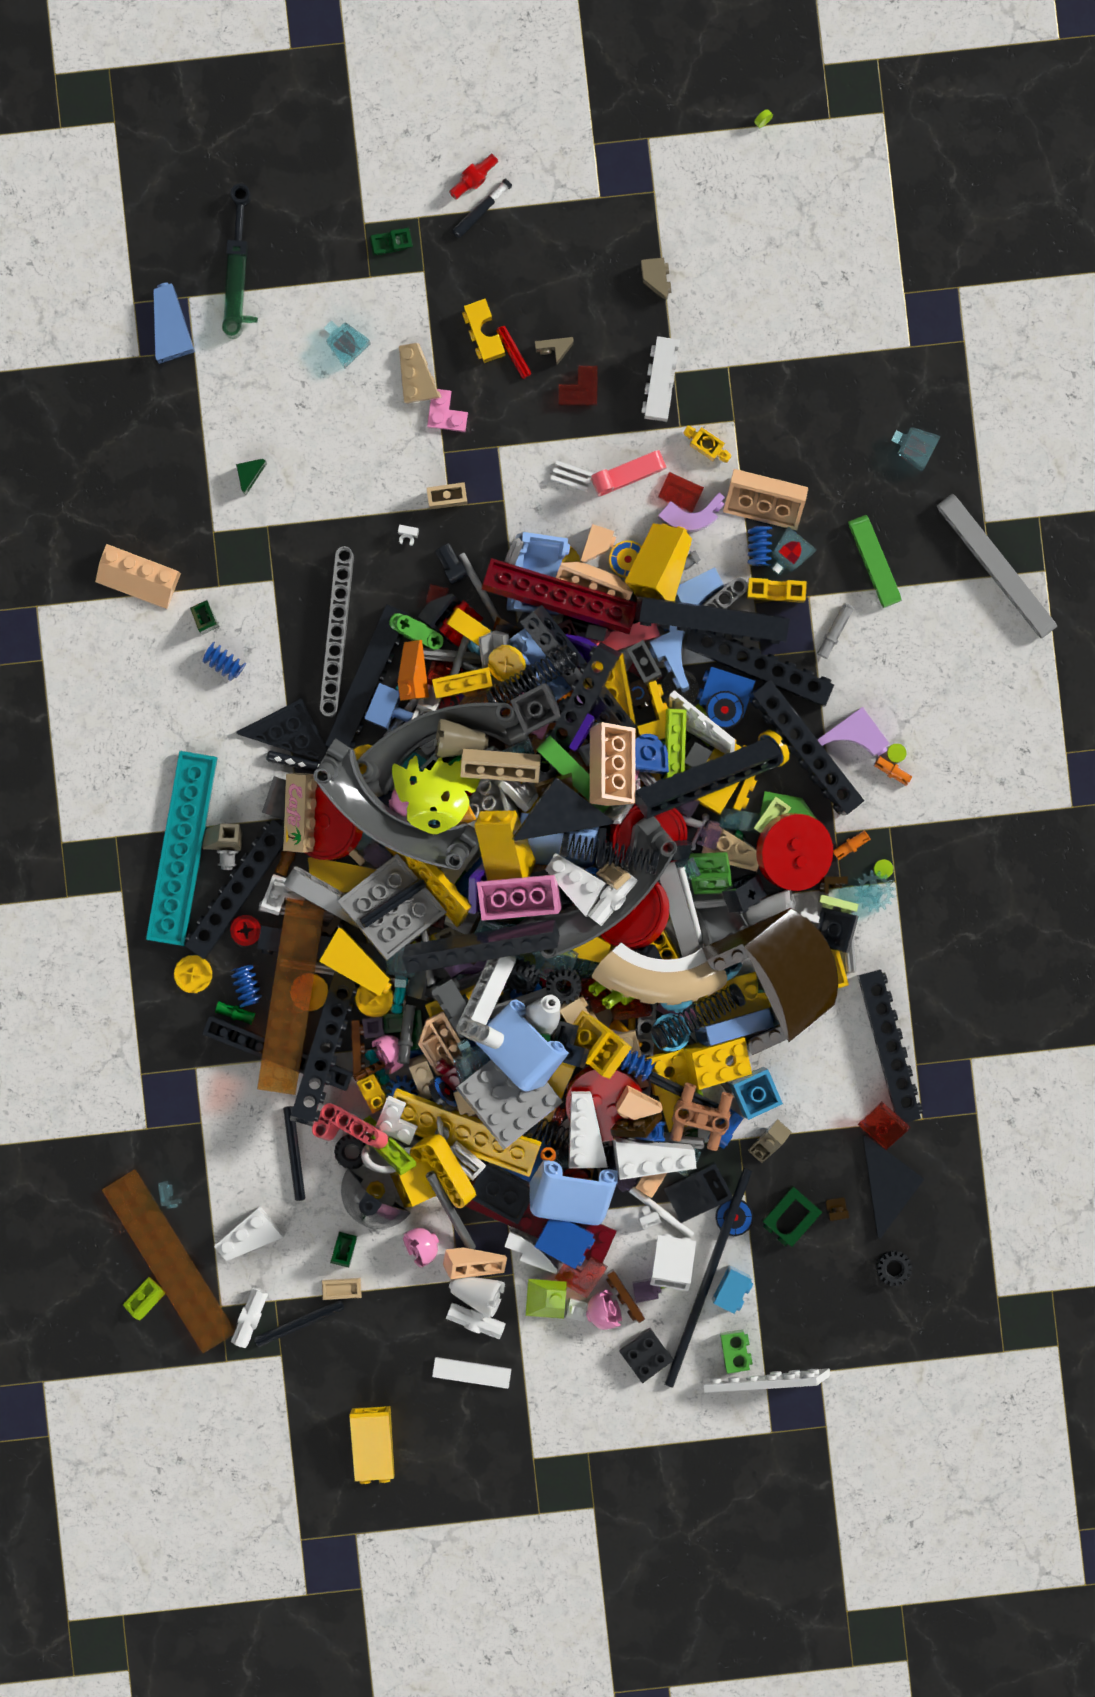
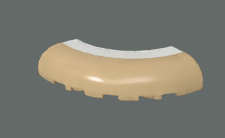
M621 943L599 963L592 974V978L612 991L614 989L624 994L623 997L629 998L630 996L648 1004H655L657 1002L666 1003V1005H677L690 1000L692 1002L697 1001L700 997L713 994L727 983L726 971L713 970L709 966L702 948L683 958L663 960L641 955Z

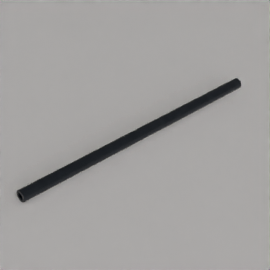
M747 1168L742 1170L674 1356V1361L664 1385L673 1388L752 1174V1171Z

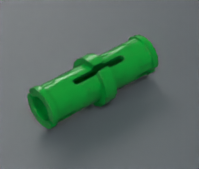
M220 1001L215 1010V1013L230 1017L233 1021L236 1019L252 1025L255 1013L240 1009V1006L236 1005L234 1007Z

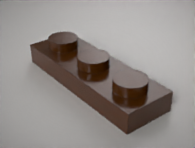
M352 1020L353 1075L366 1068L365 1062H362V1055H365V1043H361V1036L364 1035V1024H361L360 1020Z
M614 1269L607 1272L608 1278L606 1281L612 1289L614 1287L617 1289L619 1294L616 1296L621 1304L624 1305L626 1303L630 1309L627 1311L633 1321L637 1320L638 1323L644 1321V1315Z

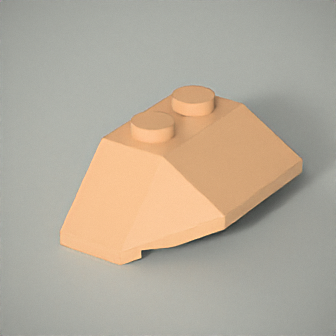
M583 562L561 563L555 577L626 600H630L633 590L617 575Z
M443 1011L425 1021L418 1045L437 1076H442L435 1069L437 1066L436 1062L441 1058L445 1059L452 1067L454 1064L459 1066L457 1061L469 1055L467 1048L460 1051L458 1043L462 1040Z

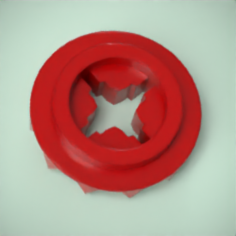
M242 915L233 921L230 929L231 936L236 943L249 946L256 943L259 939L261 926L254 917ZM244 922L248 928H254V930L248 932V939L245 933H238V931L244 929Z

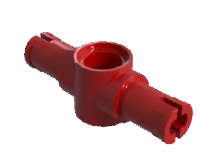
M491 153L480 164L468 166L461 174V181L449 191L450 195L457 200L468 189H477L486 180L487 172L499 162L498 159Z

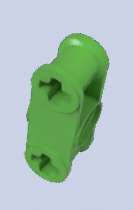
M399 613L391 616L389 620L390 627L409 640H422L424 647L434 650L441 648L443 645L442 635L424 623Z

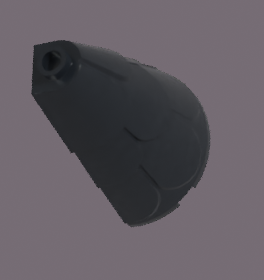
M347 1169L342 1180L341 1197L347 1213L355 1221L371 1229H386L401 1223L409 1216L411 1212L397 1202H394L392 1206L384 1204L367 1193L361 1185L364 1179L352 1170Z

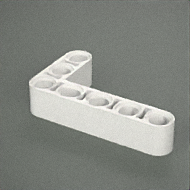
M515 955L487 960L457 1024L456 1030L459 1034L493 1049H497L502 1045L504 1035L486 1024L515 964Z

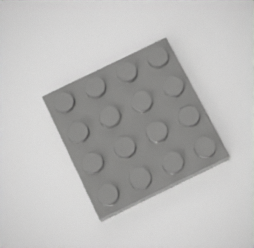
M398 854L337 901L386 961L447 913L425 887L368 927L364 928L360 923L361 917L418 879Z
M492 1060L456 1087L503 1150L563 1103L548 1082L543 1087L531 1091L521 1090Z

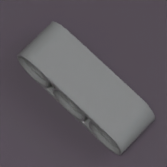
M741 577L733 579L704 605L727 609L746 592L748 588L746 580ZM734 583H742L744 586L743 591H736L733 587ZM727 595L729 603H720L719 596Z

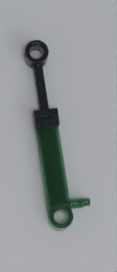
M236 184L231 189L232 200L237 205L234 240H227L228 256L222 330L230 339H237L241 336L243 331L242 323L258 322V317L243 315L246 258H248L247 241H242L244 206L251 202V193L244 184ZM243 191L246 193L243 199L236 198L238 192ZM236 324L237 329L234 332H229L227 330L228 326Z

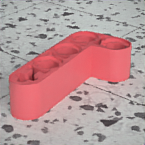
M657 450L608 471L607 469L599 471L591 476V480L599 497L661 472L667 467L660 450Z
M638 622L632 625L630 635L615 630L610 632L605 641L587 639L597 646L602 642L612 649L620 651L642 640L646 642L660 636L657 624L652 623L651 626H644Z
M331 1103L323 1106L318 1122L315 1121L312 1127L313 1135L326 1141L334 1139L338 1130L342 1129L367 1145L378 1149L384 1148L388 1142V1136L385 1132Z

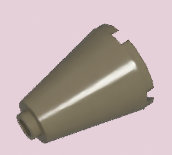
M440 719L436 733L437 746H435V757L442 758L462 755L463 749H487L489 738L485 737L483 732Z

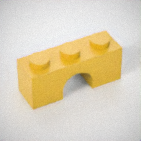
M486 299L464 306L465 312L462 315L465 323L470 324L471 330L468 332L472 342L476 340L478 348H475L478 359H482L486 363L505 356V350L499 334L488 337L481 332L482 325L492 320Z
M749 578L747 581L746 599L804 603L806 600L807 581H770L762 578Z

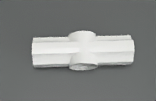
M630 873L628 874L631 878L618 890L610 885L607 886L601 893L599 902L588 914L600 926L605 923L614 910H618L626 900L625 896L637 883L638 880Z
M252 1289L247 1304L243 1307L237 1321L238 1325L231 1343L243 1348L248 1346L253 1330L256 1329L262 1315L261 1311L268 1293L260 1289Z
M451 1303L446 1319L461 1324L468 1330L476 1333L482 1332L496 1339L501 1338L506 1324L493 1318H487L475 1309L470 1310Z

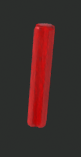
M505 326L499 327L496 332L499 334L504 347L523 379L531 375V371Z

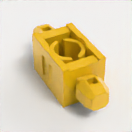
M687 426L683 431V434L688 439H693L690 446L711 461H714L716 457H719L718 460L724 463L730 460L731 454L726 449L722 450L725 443L701 427L696 432L695 428ZM702 435H704L702 441H711L713 444L712 448H704L702 441H700L699 445L697 444ZM715 444H717L718 446L716 447V449L714 450V452L711 454L710 452H712L713 448L715 447Z

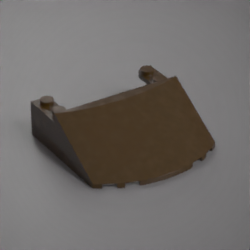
M792 908L786 909L702 948L709 966L716 971H723L725 968L749 958L780 1023L746 1039L751 1055L757 1054L785 1040H788L789 1043L835 1005L838 992V974L832 951L820 930L807 917L802 916Z

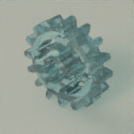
M870 871V876L864 873L863 880L857 879L860 884L854 885V888L858 890V892L854 893V896H859L856 902L863 903L862 909L868 906L869 912L873 908L879 912V907L886 910L885 904L891 905L892 902L889 899L895 898L891 891L896 889L895 887H890L893 881H887L888 875L885 874L882 877L880 871L877 872V875ZM876 879L883 881L886 886L877 884ZM869 880V886L862 890L863 885ZM872 887H876L877 890H882L880 892H877V896H873L872 893H867L869 891H872ZM887 893L886 898L880 903L881 896ZM863 897L871 898L873 904L866 902Z

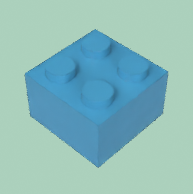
M765 1067L752 1071L751 1075L729 1082L741 1113L747 1120L783 1104L770 1072Z
M729 1265L712 1297L713 1303L735 1314L736 1310L740 1311L744 1304V1294H748L753 1286L750 1275Z

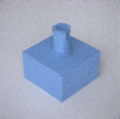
M379 683L364 719L388 730L394 717L408 722L412 719L414 712L399 707L400 696L398 690Z

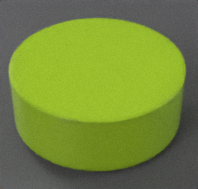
M766 109L756 117L754 123L758 128H762L772 119L773 114Z
M898 743L891 745L887 750V757L893 763L903 761L907 755L905 747Z
M879 860L874 865V873L878 878H888L893 873V865L888 860Z

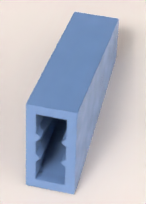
M162 283L157 286L158 288L154 289L155 357L159 364L195 352L172 283Z
M768 1008L699 1027V1030L695 1028L694 1033L697 1043L712 1046L774 1027V1017Z

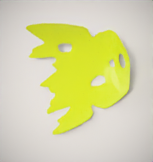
M416 755L413 759H410L407 769L395 763L392 765L393 781L401 802H409L407 806L408 822L430 834H439L449 830L462 820L469 807V798L465 791L475 792L480 782L479 778L461 777V760L449 766L448 763L443 762L442 758H438L431 770L425 768L423 772L419 771ZM411 776L417 777V783L414 785L410 784ZM449 791V800L446 802L442 801L441 796L443 793ZM435 807L437 811H430V808ZM435 819L440 822V826L438 828H431L428 822Z

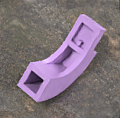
M719 492L705 509L697 513L684 512L670 501L658 515V519L671 527L681 526L687 532L700 531L718 519L714 511L719 512L725 503L722 501L725 497Z

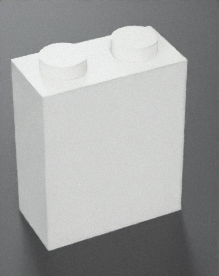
M668 1234L658 1235L650 1285L688 1291L691 1284L696 1241H692L689 1238H674Z

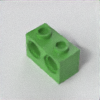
M743 1329L720 1333L727 1374L750 1370L749 1365H752L753 1362L751 1353H747L746 1346L750 1345L748 1334H744ZM733 1337L741 1339L738 1346L730 1344V1340ZM736 1356H741L744 1358V1361L741 1365H735L733 1363V1360Z

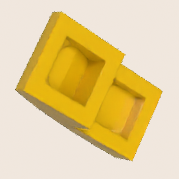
M459 608L455 609L446 623L478 646L479 637L491 632V630Z

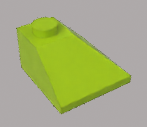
M528 1279L525 1316L564 1319L567 1282Z

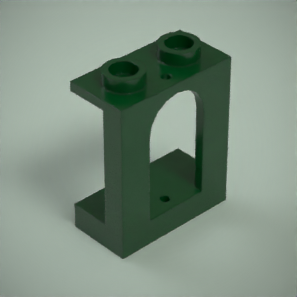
M791 1186L787 1190V1194L766 1218L762 1219L765 1223L763 1227L771 1234L774 1231L779 1235L777 1239L784 1246L789 1244L793 1247L821 1215L822 1211L795 1187ZM796 1199L810 1212L791 1233L782 1234L777 1230L776 1222Z

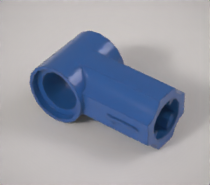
M729 1109L731 1112L729 1128L720 1140L719 1147L722 1149L728 1145L733 1137L732 1134L744 1119L732 1109ZM722 1119L719 1125L723 1124L725 1120Z

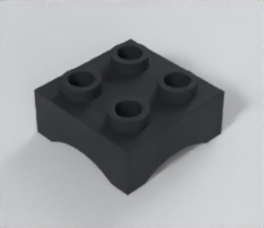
M651 1328L619 1350L642 1384L674 1361Z

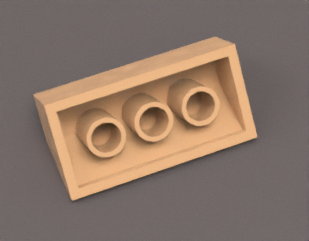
M734 469L723 512L797 531L808 487Z
M106 544L99 562L95 582L168 609L181 573Z
M604 722L590 728V803L604 806L635 804V728Z

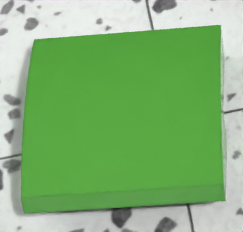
M727 852L690 854L691 883L694 894L722 893L723 890L732 885Z

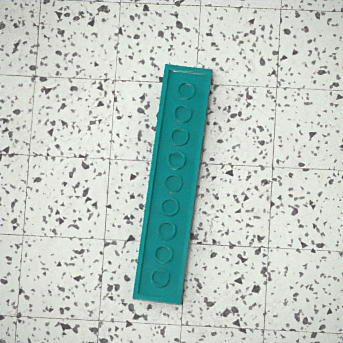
M179 751L146 940L185 946L218 757Z

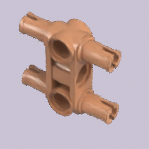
M685 1083L682 1096L674 1106L672 1117L674 1124L670 1139L681 1141L684 1127L687 1125L708 1130L711 1134L707 1148L717 1151L722 1135L729 1128L731 1116L729 1109L733 1095L722 1092L718 1108H712L693 1103L692 1099L696 1086L691 1083ZM681 1109L688 1110L685 1115H679L678 1112ZM719 1118H723L725 1120L724 1123L721 1125H717L715 1123V1121Z

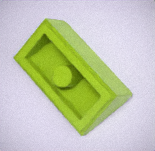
M148 1277L123 1306L134 1318L141 1320L166 1292L153 1279Z

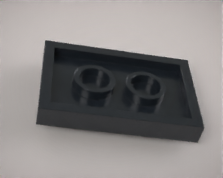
M485 1163V1168L480 1172L473 1185L476 1196L472 1200L518 1225L530 1203V1186Z

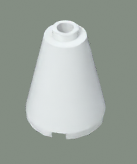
M785 890L760 900L759 904L750 906L749 910L743 913L744 919L749 925H754L786 909L792 908L795 910L794 906L796 905L791 890Z
M544 996L530 1003L525 1008L526 1014L523 1017L538 1033H549L551 1037L557 1031L560 1021V1001L556 996Z
M476 1277L451 1279L449 1284L453 1295L487 1318L493 1317L501 1302V1299H499L500 1293L504 1292L505 1287L502 1281Z

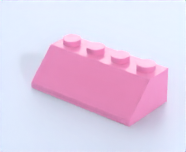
M555 875L477 882L482 920L559 914L562 908L560 891Z

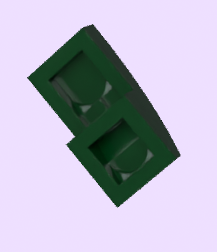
M409 228L391 230L389 233L376 234L369 237L373 256L413 247Z

